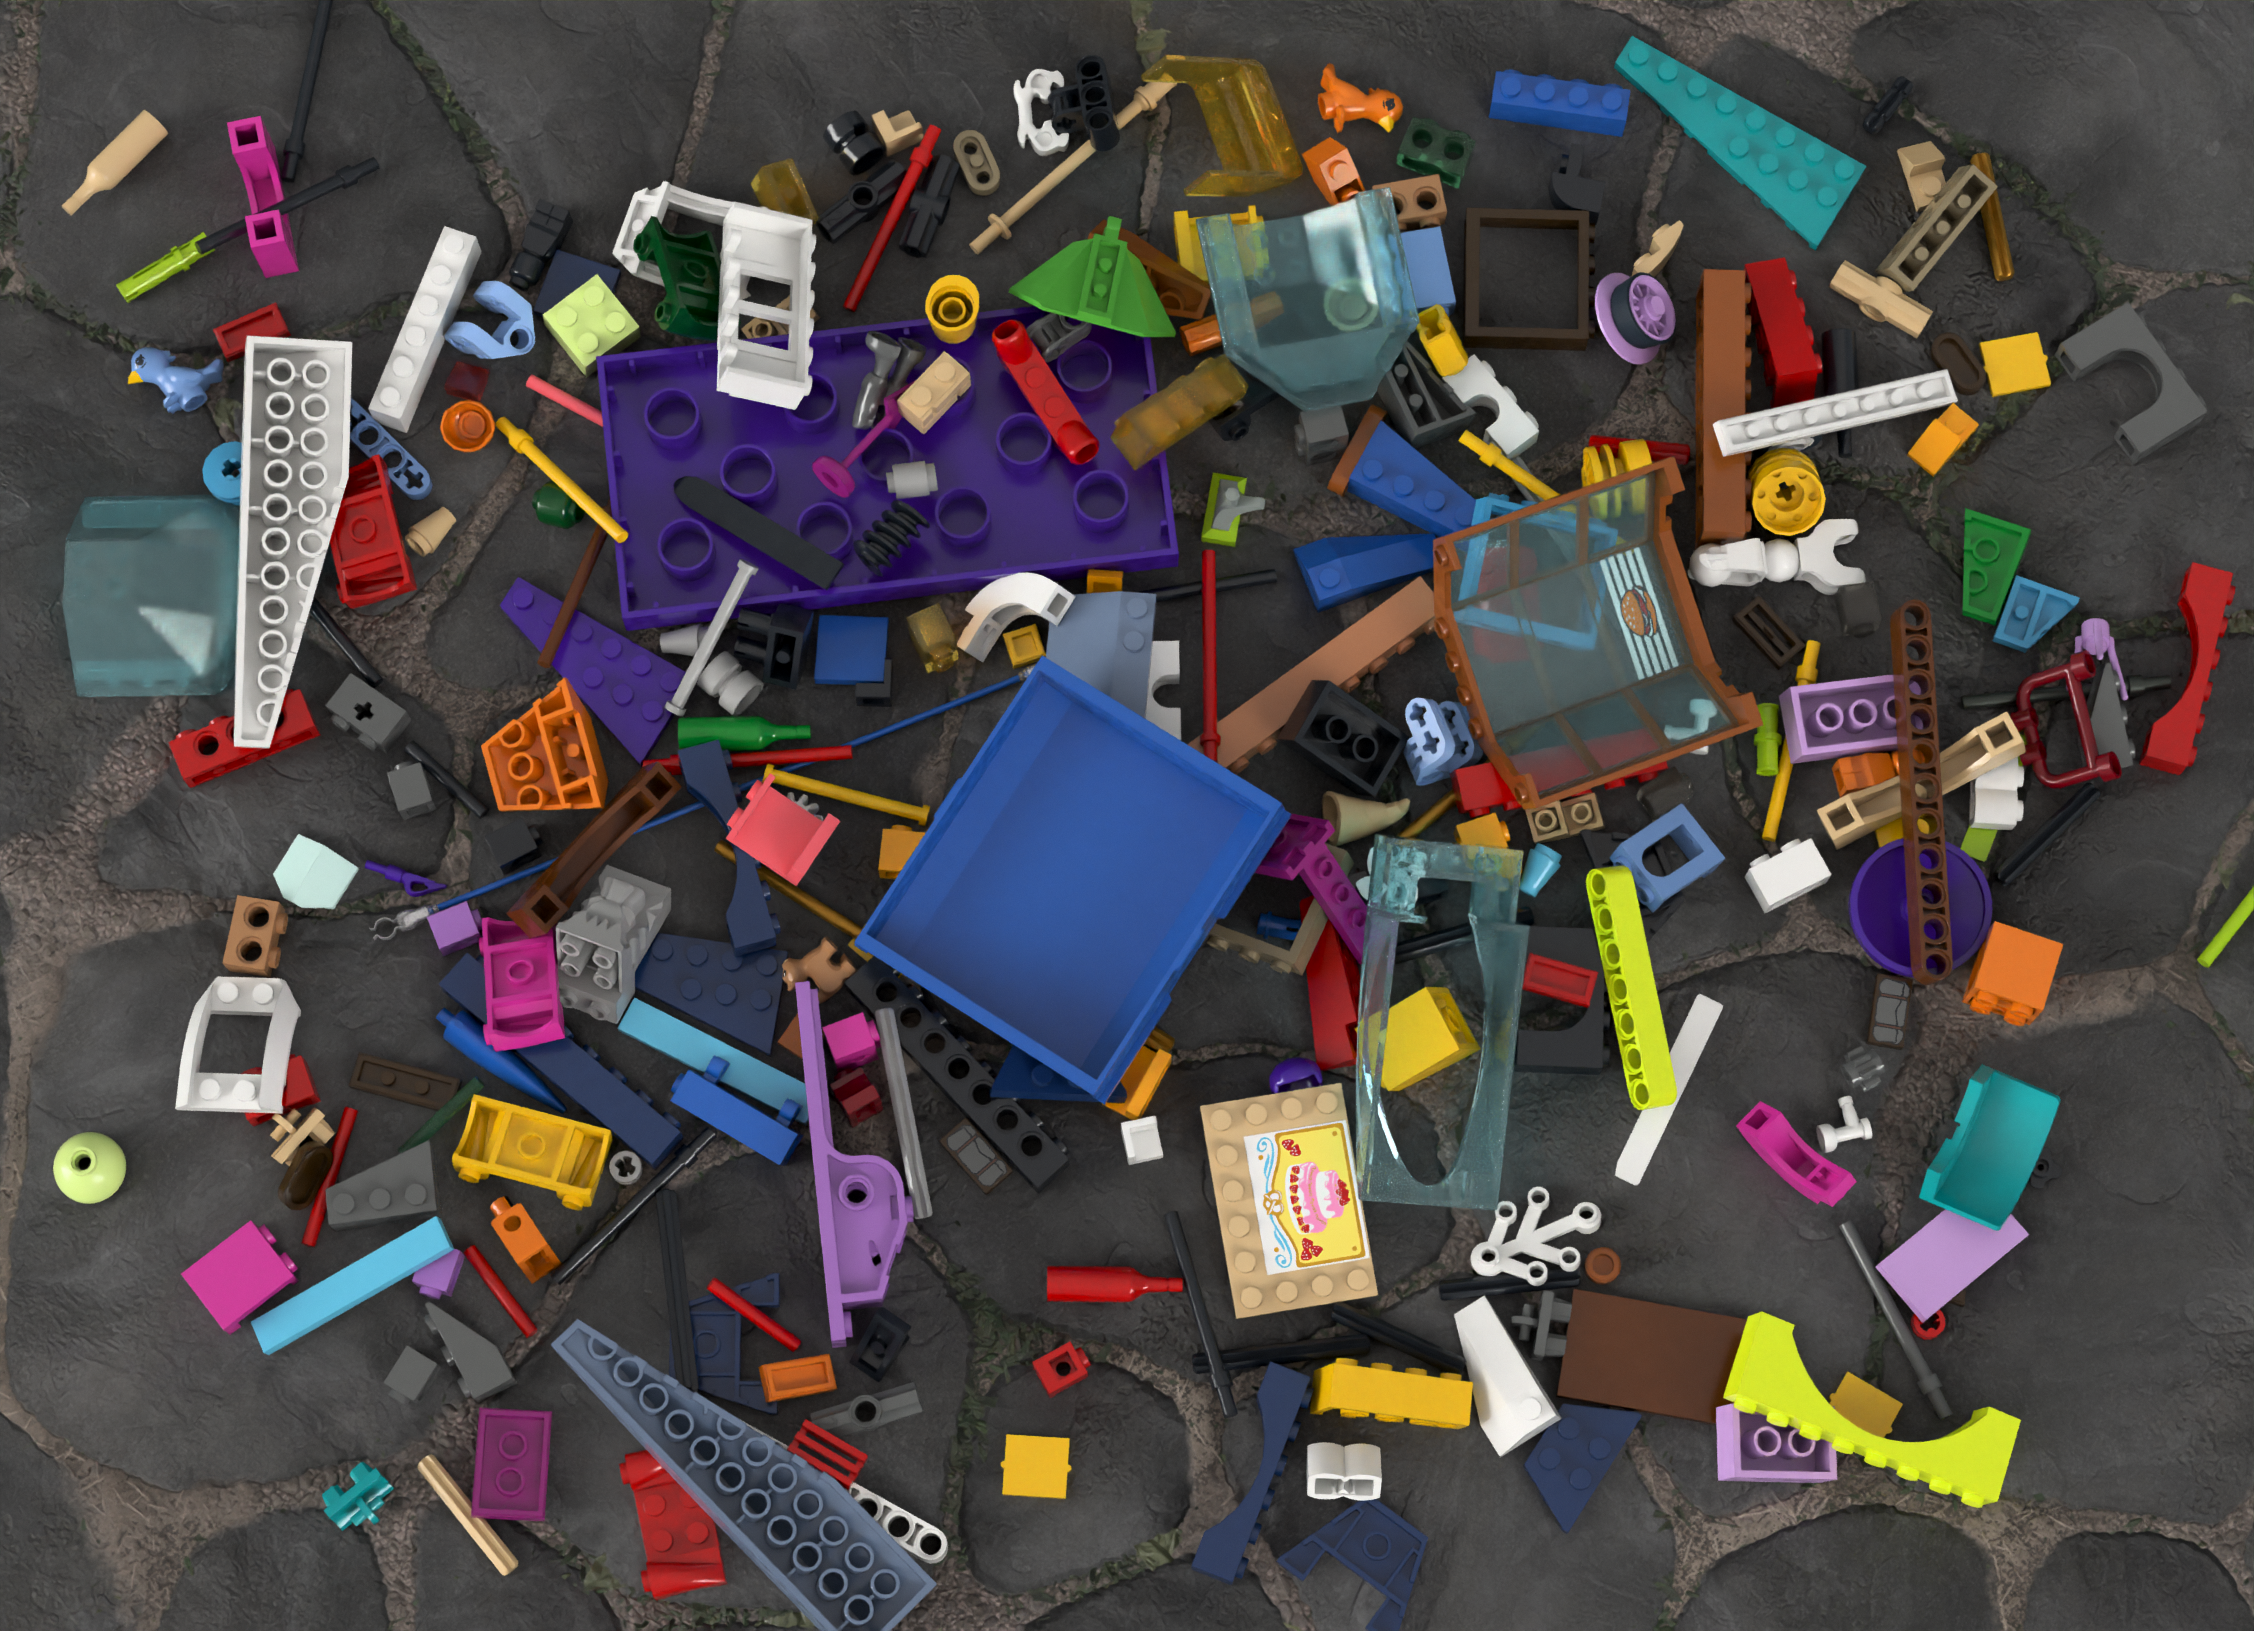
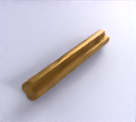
M1985 152L1974 154L1970 160L1971 164H1974L1995 183L1990 155ZM1996 188L1980 209L1995 279L1997 281L2012 279L2015 272Z

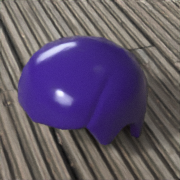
M1292 1057L1275 1066L1269 1077L1271 1093L1276 1094L1323 1086V1078L1316 1062L1308 1058Z

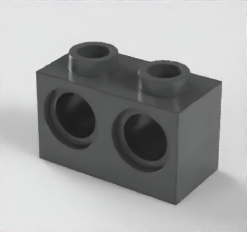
M1335 403L1300 412L1299 424L1294 425L1296 436L1293 437L1297 456L1304 457L1306 466L1342 458L1347 449L1349 433L1341 404Z

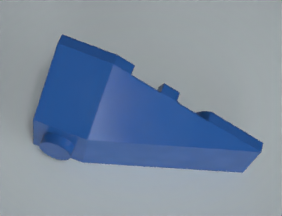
M1434 533L1329 537L1295 548L1293 553L1319 613L1432 572L1433 539L1436 537Z

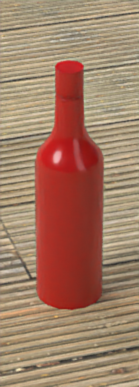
M1130 1266L1047 1267V1302H1132L1149 1292H1182L1183 1278L1149 1277Z

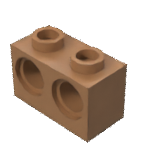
M1439 174L1372 186L1370 199L1378 236L1403 233L1420 228L1439 227L1445 224L1447 209ZM1429 201L1434 207L1426 210L1419 207L1418 203ZM1396 207L1401 213L1389 215L1385 212V209Z
M237 895L223 958V965L229 971L271 978L272 969L278 967L281 957V948L277 947L280 934H285L288 925V914L285 913V909L279 902ZM261 913L269 914V920L264 926H253V921L257 915ZM251 948H262V953L257 960H246V954Z

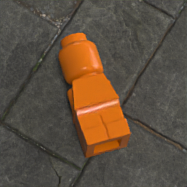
M1914 749L1913 757L1919 764L1924 763L1925 757L1923 753ZM1898 750L1891 752L1890 755L1889 753L1882 752L1865 753L1859 756L1837 759L1832 767V772L1840 798L1898 776Z

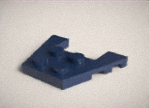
M772 1273L764 1278L752 1282L748 1281L731 1288L755 1307H780L779 1273ZM713 1293L689 1301L699 1384L698 1391L770 1415H778V1401L766 1403L761 1381H741L742 1315ZM670 1332L669 1376L676 1380Z
M1377 1499L1360 1500L1294 1548L1281 1555L1276 1563L1303 1582L1324 1552H1327L1386 1597V1600L1365 1627V1630L1399 1631L1428 1537Z

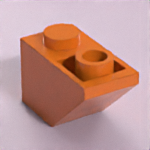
M1329 137L1302 154L1314 183L1342 221L1371 205L1350 153L1345 146Z

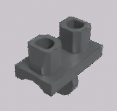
M1544 1290L1543 1295L1540 1297L1537 1319L1533 1318L1535 1306L1524 1304L1522 1316H1512L1510 1323L1520 1328L1518 1339L1520 1341L1529 1342L1531 1330H1535L1531 1359L1542 1361L1544 1356H1564L1567 1336L1548 1333L1550 1321L1568 1324L1572 1310V1303L1554 1298V1292Z

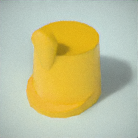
M947 275L938 279L931 286L926 298V314L934 334L941 341L949 344H958L966 341L973 334L976 327L979 311V293L976 286L968 278L960 275Z

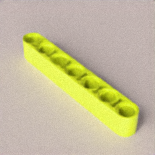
M1624 865L1592 869L1586 878V888L1629 1097L1633 1106L1638 1110L1669 1106L1676 1100L1677 1086L1634 879L1629 868Z

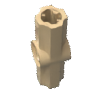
M1846 260L1841 264L1829 285V288L1857 303L1860 310L1867 317L1878 322L1888 321L1915 338H1918L1933 313L1929 308L1904 295L1901 287L1894 281L1882 276L1875 278Z

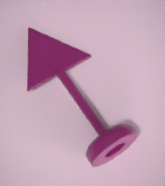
M915 381L884 398L886 416L841 463L829 456H820L812 463L814 473L829 490L844 498L851 495L855 488V482L847 468L886 427L890 429L896 428L902 418L898 411L897 400Z

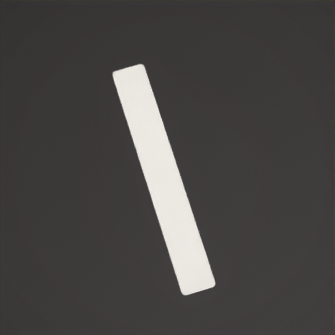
M1702 994L1697 995L1670 1051L1677 1086L1676 1100L1669 1106L1642 1110L1617 1162L1615 1176L1635 1186L1640 1183L1723 1009L1721 1003Z

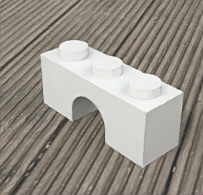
M1474 354L1468 358V364L1462 371L1455 375L1443 377L1442 382L1444 384L1447 382L1454 389L1453 393L1466 407L1485 406L1495 413L1497 420L1485 429L1483 441L1488 445L1491 442L1502 450L1501 454L1511 460L1537 442L1539 425L1531 413L1528 411L1524 413L1516 404L1517 399L1514 393L1507 386L1502 387L1494 378L1495 372L1492 367L1484 360L1480 362Z
M1153 641L1146 719L1181 740V709L1163 707L1153 698L1154 692L1160 686L1179 684V641Z

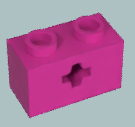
M863 1012L822 1027L838 1073L847 1068L855 1069L879 1060L876 1049L881 1048L880 1037L874 1021L866 1022Z

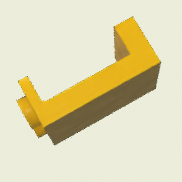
M1255 205L1248 206L1246 213L1188 218V210L1174 212L1173 229L1179 265L1209 285L1262 279L1263 268H1268V253L1266 247H1260L1259 236H1264L1263 216L1256 215Z

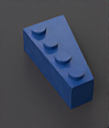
M1382 420L1350 475L1347 489L1348 492L1431 534L1434 533L1437 537L1470 527L1476 503L1473 497ZM1469 537L1453 543L1455 546L1466 551Z

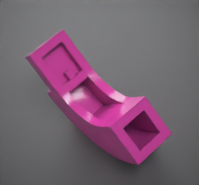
M1761 1101L1736 1125L1747 1142L1773 1170L1798 1192L1816 1204L1822 1201L1833 1207L1857 1182L1850 1172L1823 1158L1806 1144L1780 1111Z

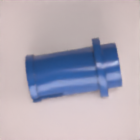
M1268 911L1267 914L1260 913L1256 934L1263 935V939L1271 936L1294 941L1298 932L1288 931L1286 928L1300 929L1302 925L1301 920L1274 916L1272 911Z

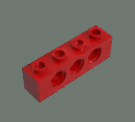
M286 690L279 716L284 717V722L280 727L275 728L270 748L234 747V716L217 717L209 722V726L197 731L195 729L185 730L179 733L175 740L168 742L181 776L188 787H195L320 736L307 700L301 690ZM209 743L219 744L217 751L212 755L203 754L205 746Z

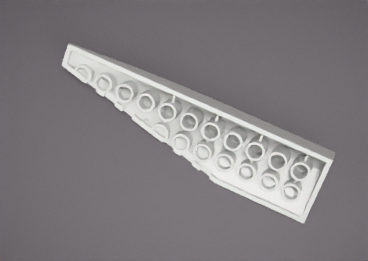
M247 336L238 552L234 747L270 748L349 477L352 342Z

